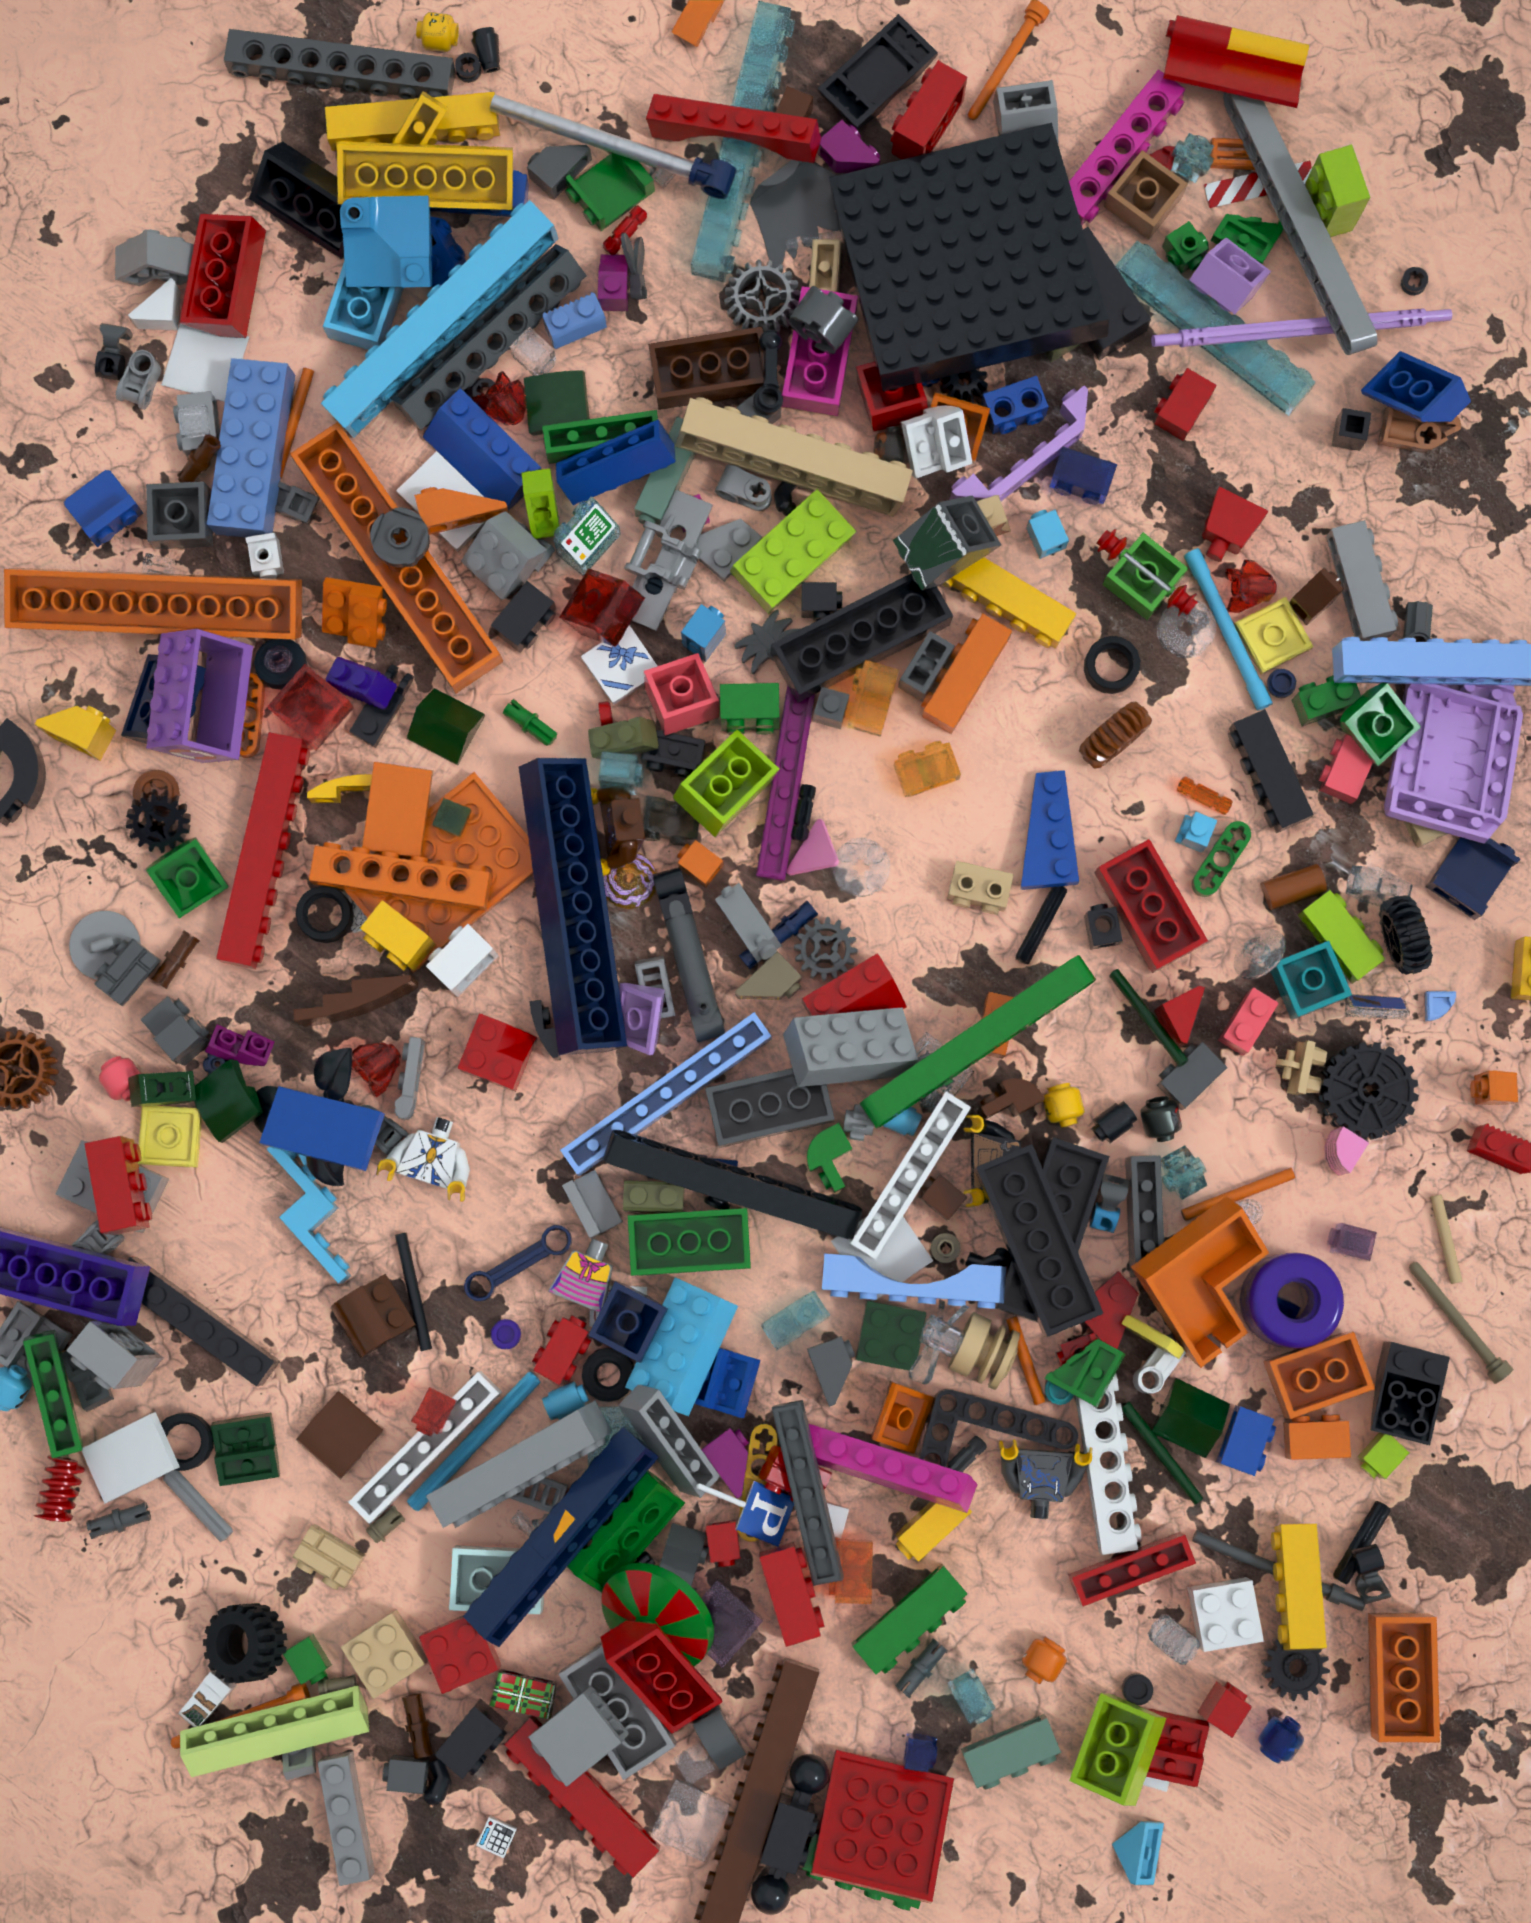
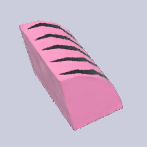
M1344 1126L1332 1130L1325 1143V1158L1330 1169L1338 1176L1351 1173L1369 1142Z

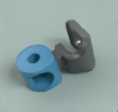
M1108 1174L1103 1175L1101 1182L1102 1201L1100 1203L1096 1202L1090 1219L1091 1228L1114 1233L1120 1217V1208L1117 1206L1126 1199L1129 1186L1127 1179Z

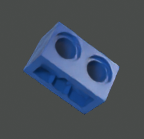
M1037 376L984 393L981 400L982 406L990 408L987 422L992 434L998 432L1001 434L1010 433L1016 430L1018 425L1024 423L1028 425L1037 424L1044 419L1049 408ZM1032 399L1036 406L1028 408L1023 405L1022 400ZM997 408H1005L1009 415L1000 417L995 413V410Z

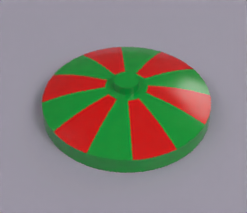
M631 1563L619 1568L606 1582L602 1591L601 1604L610 1630L624 1621L657 1624L693 1666L702 1661L712 1646L714 1627L705 1603L686 1581L673 1572L653 1564Z

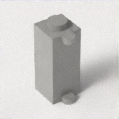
M740 883L733 887H725L721 891L722 895L717 897L715 901L757 963L762 959L765 960L772 957L782 945Z

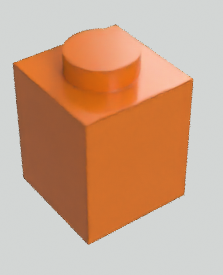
M697 840L692 845L685 844L677 855L680 859L678 867H681V870L705 888H707L724 866L722 859Z

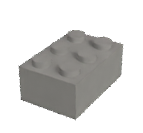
M81 1140L56 1195L97 1213L84 1145L88 1141ZM139 1165V1171L144 1173L147 1183V1190L143 1191L145 1203L149 1202L153 1214L169 1178ZM145 1229L136 1230V1232L142 1233L145 1231Z

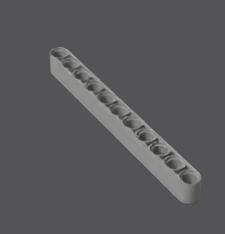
M1224 92L1223 99L1226 111L1239 138L1243 141V146L1342 350L1346 355H1351L1375 347L1378 342L1375 327L1264 101Z

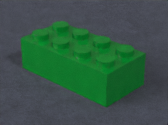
M747 1208L628 1215L631 1276L751 1269Z

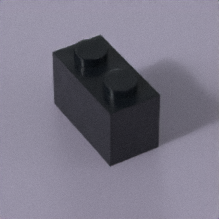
M526 581L491 624L492 630L521 653L524 648L529 649L538 638L536 633L543 625L547 627L556 616L554 612L556 610L555 603L530 582Z

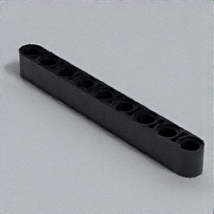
M621 1130L612 1131L603 1156V1160L613 1166L846 1239H853L863 1212L862 1208L850 1202Z

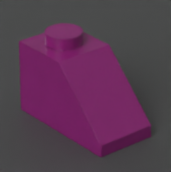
M601 254L598 271V301L603 311H628L629 267L625 255Z
M730 1427L701 1450L738 1499L742 1496L748 1450L745 1446L749 1442L740 1429L734 1432Z

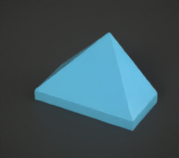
M1141 1821L1112 1844L1131 1884L1154 1885L1164 1823Z

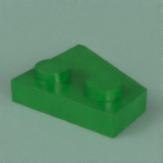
M1226 214L1210 241L1218 244L1224 238H1228L1263 264L1284 228L1280 220L1276 224L1262 222V218L1258 217L1243 218L1240 215Z

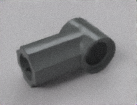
M1421 601L1408 602L1406 604L1403 638H1415L1416 642H1426L1431 639L1432 604Z

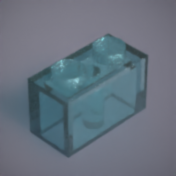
M602 751L598 779L600 787L624 788L630 795H636L637 787L642 788L644 781L643 764H639L637 755Z
M973 1668L947 1683L969 1724L974 1721L976 1724H980L992 1717L991 1711L996 1708Z

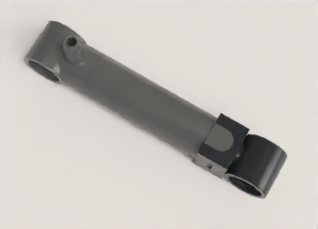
M681 867L652 874L697 1043L720 1037L725 1033Z

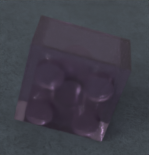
M717 1577L703 1593L701 1599L711 1615L714 1627V1639L707 1655L723 1668L763 1622V1617Z

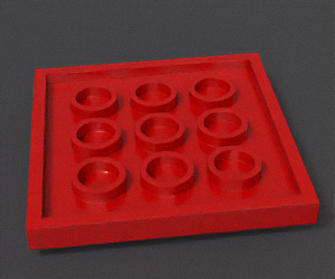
M835 1750L810 1875L931 1904L933 1902L954 1778Z

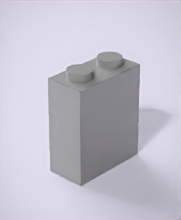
M591 1685L537 1728L528 1738L531 1740L534 1751L539 1756L544 1757L551 1766L550 1769L553 1776L567 1787L621 1744L629 1733Z

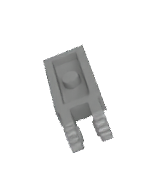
M410 1037L409 1043H404L402 1060L406 1061L405 1072H400L398 1089L402 1090V1096L395 1100L396 1108L394 1109L396 1116L402 1120H409L414 1116L425 1046V1041L417 1037Z

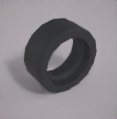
M1108 636L1099 639L1091 646L1084 659V673L1087 681L1094 689L1102 693L1116 694L1125 691L1133 684L1140 671L1141 660L1138 650L1130 641L1122 637ZM1117 649L1127 657L1129 670L1121 680L1115 682L1106 681L1097 673L1095 660L1103 650Z
M323 885L311 888L302 895L297 903L295 914L297 924L303 933L314 941L322 943L335 942L344 937L352 927L354 918L352 904L348 898L336 888ZM324 897L337 901L342 910V917L338 926L326 932L316 930L308 920V910L311 904L317 899Z
M178 1413L167 1417L161 1423L166 1437L169 1431L179 1424H189L195 1427L201 1437V1446L198 1453L187 1460L177 1459L180 1467L175 1470L186 1471L200 1466L209 1458L214 1441L211 1427L202 1417L193 1413Z

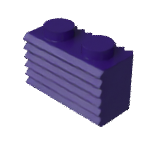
M342 657L335 659L325 678L327 683L344 695L381 709H385L388 706L397 688V684L393 683L380 671Z

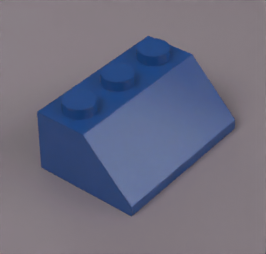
M1399 351L1361 389L1363 395L1421 422H1451L1471 402L1461 377L1402 351Z

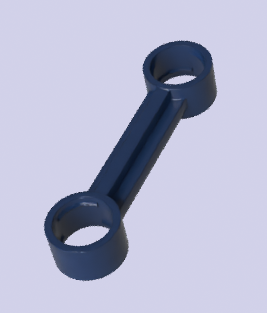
M550 1226L544 1231L541 1240L487 1272L476 1271L471 1273L466 1278L464 1284L467 1296L475 1301L488 1300L494 1294L497 1286L550 1254H565L572 1245L571 1233L563 1226ZM562 1230L566 1233L567 1244L561 1251H553L547 1246L546 1237L550 1231ZM478 1275L485 1276L491 1283L490 1292L483 1297L472 1295L470 1290L472 1279Z

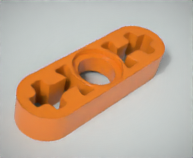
M250 673L249 684L253 680L255 685L258 686V689L252 690L251 696L253 701H257V704L246 701V708H253L256 711V718L250 723L243 724V728L248 730V739L253 745L248 746L247 751H244L242 747L240 748L239 756L243 758L255 756L260 748L265 685L259 676L254 673ZM244 731L242 732V740H241V742H244V740H245V732H244Z

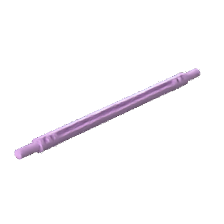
M1422 308L1368 313L1375 330L1425 326L1429 322L1452 320L1451 309L1426 311ZM1327 317L1183 329L1179 330L1178 333L1152 335L1151 343L1153 347L1170 345L1192 347L1335 333Z

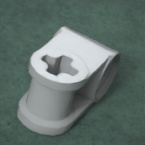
M138 350L131 355L124 375L118 383L116 400L130 401L138 404V407L143 410L149 406L154 388L161 374L160 364L150 352ZM144 362H151L148 370L139 371L140 366Z
M726 465L715 493L725 500L741 504L755 511L767 509L772 501L769 483L765 479L750 474L737 466ZM763 491V495L759 494L757 498H754L753 494Z
M96 1220L71 1246L108 1255L123 1242L125 1237L122 1234L103 1235L100 1233L99 1222Z

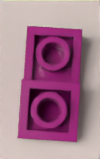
M217 1024L205 1052L225 1060H237L241 1064L265 1066L275 1041L250 1030H247L243 1036Z

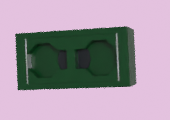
M193 1071L137 1074L128 1078L131 1107L186 1104L196 1101Z

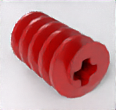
M48 1455L47 1458L53 1461L55 1466L45 1467V1471L50 1473L52 1478L42 1479V1483L49 1486V1490L39 1491V1495L46 1498V1502L36 1503V1507L43 1510V1514L34 1516L55 1522L71 1521L73 1515L66 1510L74 1509L76 1504L69 1498L79 1495V1492L71 1486L80 1485L82 1482L74 1474L83 1473L85 1469L76 1460L65 1457L52 1459L51 1455Z

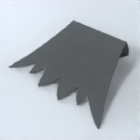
M789 161L759 184L751 198L750 205L758 221L768 258L773 262L774 269L779 264H783L786 250L793 259L796 258L798 250L797 239L812 248L813 239H819L817 226L827 230L841 231L829 177L837 175L826 170L816 162Z

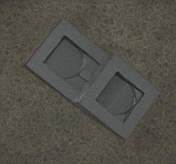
M279 481L275 511L291 519L308 524L320 498L296 486L291 487Z
M67 1351L61 1353L68 1379L75 1386L83 1410L88 1412L114 1399L111 1389H105L94 1380L97 1376L88 1368L84 1371L77 1367L70 1360L73 1356Z

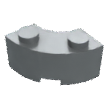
M672 1523L659 1567L673 1572L692 1586L698 1563H705L709 1547L704 1545L707 1533Z

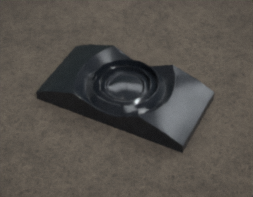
M898 14L829 77L817 91L858 130L878 116L900 91L914 83L937 57L938 52Z

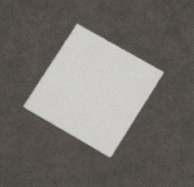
M180 323L161 385L189 393L211 391L216 400L225 402L231 358L243 359L249 336H246V338L220 337Z
M867 1217L859 1221L854 1237ZM904 1217L901 1218L876 1260L850 1244L853 1239L837 1236L831 1240L840 1255L861 1257L871 1268L899 1282L905 1281L933 1262V1259ZM878 1294L877 1299L883 1296L884 1294Z

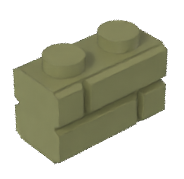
M643 717L592 728L588 731L592 757L604 761L656 750L659 746L654 720Z
M624 1180L623 1211L684 1212L685 1188L667 1182Z

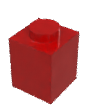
M736 1520L706 1524L710 1562H717L718 1567L735 1565V1559H741L738 1531L735 1530Z

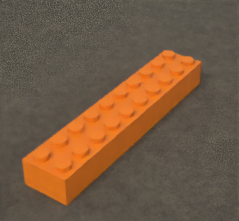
M338 422L290 453L296 466L379 585L383 587V591L455 694L503 662L497 648L428 550L424 557L413 567H393L385 564L376 555L370 539L372 525L381 514H386L398 507ZM401 531L399 535L394 534L392 537L398 545L407 541L404 531Z
M8 568L4 569L5 628L162 634L200 629L223 637L296 640L302 637V579Z

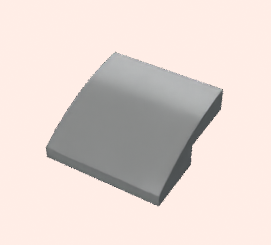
M18 1301L0 1327V1363L7 1368H10L11 1365L21 1366L27 1371L26 1376L33 1383L23 1344L24 1338L55 1329L62 1353L73 1334Z

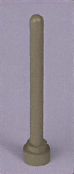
M1418 1262L1411 1263L1409 1266L1410 1272L1487 1364L1485 1367L1488 1370L1487 1375L1493 1383L1497 1384L1506 1378L1514 1370L1506 1360L1495 1357Z

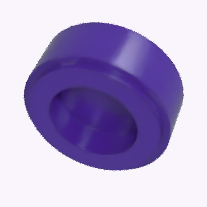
M500 1320L491 1330V1339L498 1348L511 1349L520 1342L521 1329L512 1320Z

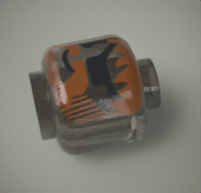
M886 427L885 432L878 433L875 436L873 453L878 455L880 460L886 462L899 461L905 465L909 463L902 428Z

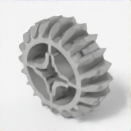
M759 259L756 261V267L753 268L747 262L745 264V272L737 268V278H729L730 287L725 288V295L728 297L724 299L725 306L730 307L727 310L728 317H734L733 324L739 326L743 323L742 329L762 326L764 332L773 329L780 333L779 325L788 329L790 326L788 319H790L792 312L799 304L798 299L801 291L796 290L798 281L791 280L792 272L786 271L783 273L782 264H779L774 269L771 260L767 262V266H762V262ZM756 281L757 284L754 289L741 294L746 286ZM766 281L775 283L782 290L768 286ZM760 289L763 290V296H766L765 308H763L762 302L759 301ZM780 303H784L777 313L769 316L770 309L780 306ZM743 307L756 310L760 317L748 313Z

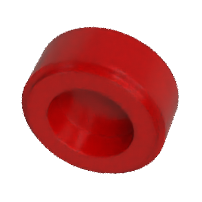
M598 702L601 726L612 724L613 717L610 702Z

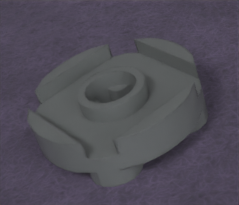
M407 508L392 509L393 511L381 514L373 523L370 532L374 552L387 565L398 568L415 566L424 557L429 548L430 536L427 525L419 514ZM401 531H404L407 541L402 542L400 545L396 544V540L392 538L393 535H399Z

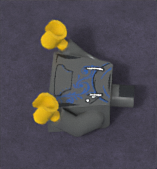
M1013 1439L1012 1447L1004 1448L1003 1441H999L1001 1473L1010 1490L1018 1494V1498L1031 1500V1518L1048 1519L1049 1501L1063 1502L1064 1497L1070 1496L1082 1480L1087 1465L1092 1461L1093 1448L1090 1447L1087 1454L1079 1453L1080 1444L1075 1446L1073 1459V1453L1018 1449L1015 1439Z

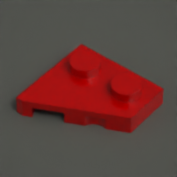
M1119 1271L1114 1273L1095 1291L1104 1314L1084 1322L1092 1332H1095L1099 1340L1116 1349L1119 1347L1126 1328L1121 1323L1126 1315H1131L1139 1294Z

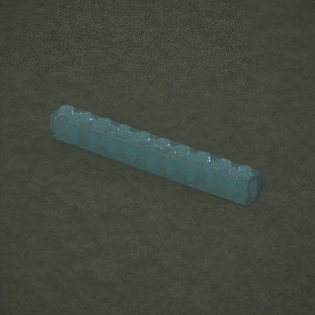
M758 1L731 106L773 112L775 106V98H772L773 90L779 89L782 72L778 71L780 62H786L789 46L785 45L787 37H792L795 27V20L791 19V8ZM723 137L718 159L733 165L737 172L726 199H716L708 195L691 262L692 275L725 282L727 273L732 274L735 263V256H731L733 247H739L742 230L738 228L740 220H746L749 204L745 203L747 193H753L755 177H752L754 167L759 168L762 151L758 150L759 145L739 139Z

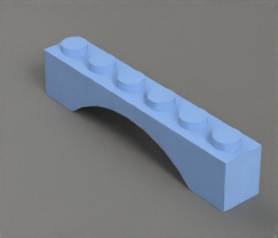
M824 1253L822 1290H831L830 1296L848 1298V1292L860 1293L859 1299L877 1300L878 1294L889 1295V1301L906 1302L907 1296L918 1297V1303L936 1304V1298L948 1299V1305L966 1307V1301H976L977 1308L995 1309L996 1303L1004 1304L1006 1267L971 1264L960 1273L945 1280L928 1284H908L882 1275L871 1268L861 1257Z

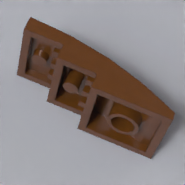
M412 975L351 980L352 992L322 995L323 1007L293 1009L294 1021L303 1027L335 1023L360 1016L390 1004L417 989L418 981Z

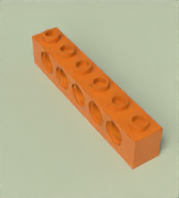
M324 842L323 847H314L309 881L313 885L487 911L492 875L490 872H486V867L470 864L468 869L457 867L456 862L440 860L439 864L428 863V858L421 856H411L410 860L399 858V854L394 852L382 851L381 855L370 854V850L366 848L353 847L352 851L341 850V845ZM342 860H349L351 863L350 869L346 873H338V863ZM372 864L379 865L380 871L376 877H366L365 872L368 866ZM399 869H407L409 871V876L404 882H396L394 879V875ZM429 873L438 875V881L432 887H427L423 884L424 877ZM460 877L467 879V886L464 890L455 891L452 889L455 879Z

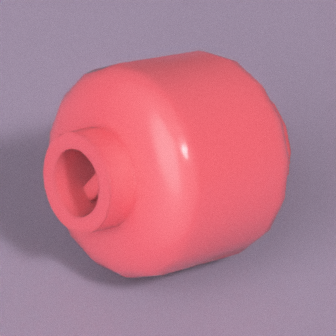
M116 1056L101 1066L99 1082L111 1099L130 1101L128 1078L141 1073L131 1059Z

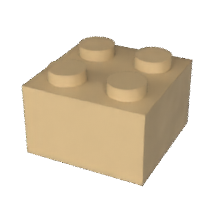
M397 1609L341 1646L342 1651L373 1699L428 1662L427 1656Z

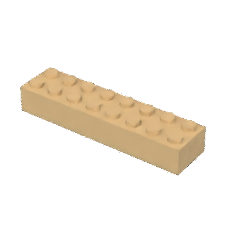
M697 397L696 399L690 398L675 447L811 491L818 489L824 495L894 517L904 503L913 470L906 468L907 466L902 462H886L880 460L879 456L874 453L853 451L849 445L844 443H835L834 445L825 442L824 438L816 434L803 435L797 433L796 429L791 426L770 424L766 418L754 415L748 417L740 414L741 412L733 407L725 406L720 408L714 406L712 401L705 398Z

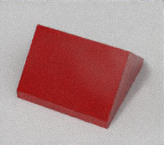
M1197 986L1154 1010L1159 1022L1179 1048L1188 1043L1205 987Z

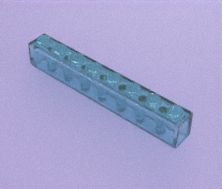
M1137 240L1115 266L1134 294L1180 330L1245 324L1239 316L1231 315L1220 308L1215 299L1199 292L1195 288L1194 283L1179 274L1176 266L1160 259L1155 250L1147 244L1143 245ZM1267 340L1201 346L1288 416L1293 413L1316 383L1307 370L1296 367L1290 362V358L1283 351L1272 348Z

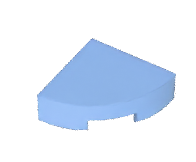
M1456 991L1425 992V1022L1444 1016L1455 1002Z

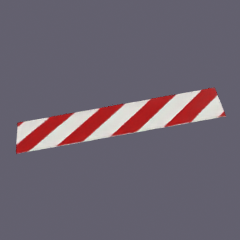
M1310 161L1295 164L1304 184L1312 170ZM1257 173L1204 184L1210 208L1267 195Z

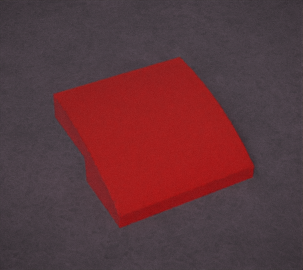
M1149 1709V1711L1167 1719L1146 1777L1197 1788L1204 1762L1203 1752L1210 1727L1209 1722Z

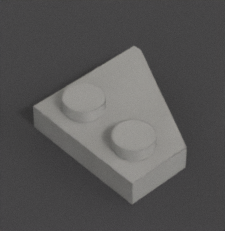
M740 518L700 534L696 548H699L702 552L698 560L725 582L731 575L730 570L733 564L762 539V536Z

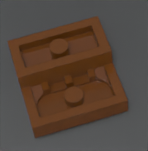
M338 1391L302 1431L296 1441L341 1480L361 1458L362 1454L382 1434L383 1429Z

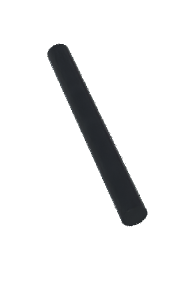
M407 1232L397 1234L395 1238L413 1319L416 1324L415 1328L420 1351L430 1350L432 1345Z

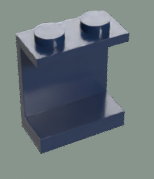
M1460 837L1426 887L1476 920L1484 914L1488 908L1487 902L1510 868L1516 865L1520 858L1514 855L1515 851L1510 846L1504 843L1498 844L1491 838L1483 844Z

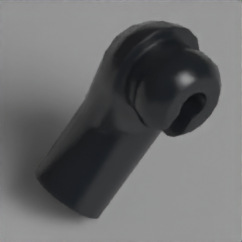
M435 1759L429 1762L434 1780L430 1788L424 1792V1800L429 1805H438L444 1801L452 1784L446 1765L441 1760Z

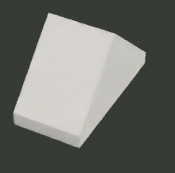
M170 278L128 314L138 329L178 330L181 292L175 281Z

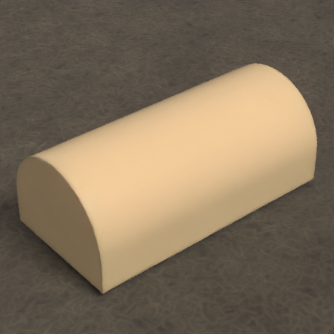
M813 239L809 288L815 286L821 290L839 292L841 239Z

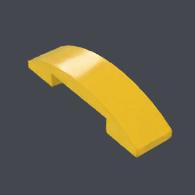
M372 774L344 776L327 781L308 791L307 799L311 803H341V791H370Z

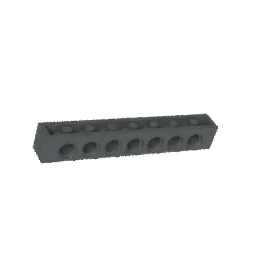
M229 29L224 55V63L228 72L240 78L255 76L265 81L286 80L294 85H302L303 83L315 84L323 89L339 87L348 92L369 91L377 96L392 94L406 100L419 98L422 91L431 97L451 96L456 72L453 58L236 29ZM256 54L262 55L258 60H251ZM283 58H290L285 64L278 63ZM310 62H318L314 67H306ZM339 65L346 66L342 71H334ZM366 69L374 70L369 75L362 74V72ZM393 73H401V76L396 79L389 78ZM422 76L429 77L426 82L417 81Z
M555 244L390 397L411 424L420 430L429 426L438 409L460 388L464 391L466 388L473 386L486 369L493 367L502 354L515 347L519 339L527 331L534 329L539 324V320L543 317L544 312L548 313L549 310L552 311L554 308H557L560 301L569 292L575 291L580 286L581 281L587 275L569 250ZM555 276V281L550 286V280ZM535 296L533 303L529 305L530 298ZM514 314L512 323L508 325L509 318ZM493 334L492 341L487 344L489 336ZM473 353L471 361L467 363V357ZM452 372L451 379L446 382L447 375ZM431 392L430 399L425 402L426 395Z

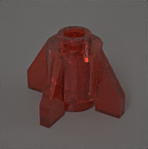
M504 371L498 373L496 384L492 385L486 394L482 393L472 397V400L486 414L500 421L505 426L516 425L524 418L526 411L525 387L519 380L511 382Z
M1244 560L1241 570L1226 569L1225 574L1232 581L1231 593L1233 595L1227 607L1228 612L1240 613L1262 602H1269L1275 595L1277 589L1276 581L1255 560Z
M384 1042L359 1045L352 1051L354 1058L352 1060V1070L358 1072L361 1078L369 1084V1089L373 1096L377 1098L386 1091L396 1069L401 1065L399 1060L401 1058L400 1052L393 1044L387 1045Z

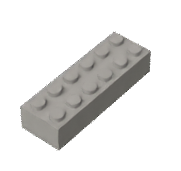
M593 1401L429 1493L426 1497L442 1527L444 1528L453 1523L455 1528L525 1488L581 1458V1456L583 1457L606 1444L607 1442L604 1437L611 1434L612 1430L596 1401Z

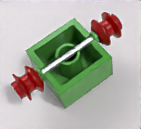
M1114 529L1112 532L1106 530L1096 543L1100 546L1097 552L1099 553L1103 550L1108 552V561L1117 557L1120 560L1107 574L1102 584L1146 620L1151 617L1166 597L1169 596L1167 608L1169 609L1173 606L1178 608V617L1182 613L1187 616L1198 603L1194 599L1197 593L1191 596L1187 594V585L1175 588L1188 570L1184 564L1144 532L1129 549H1126L1127 537L1119 539L1115 536L1117 529Z

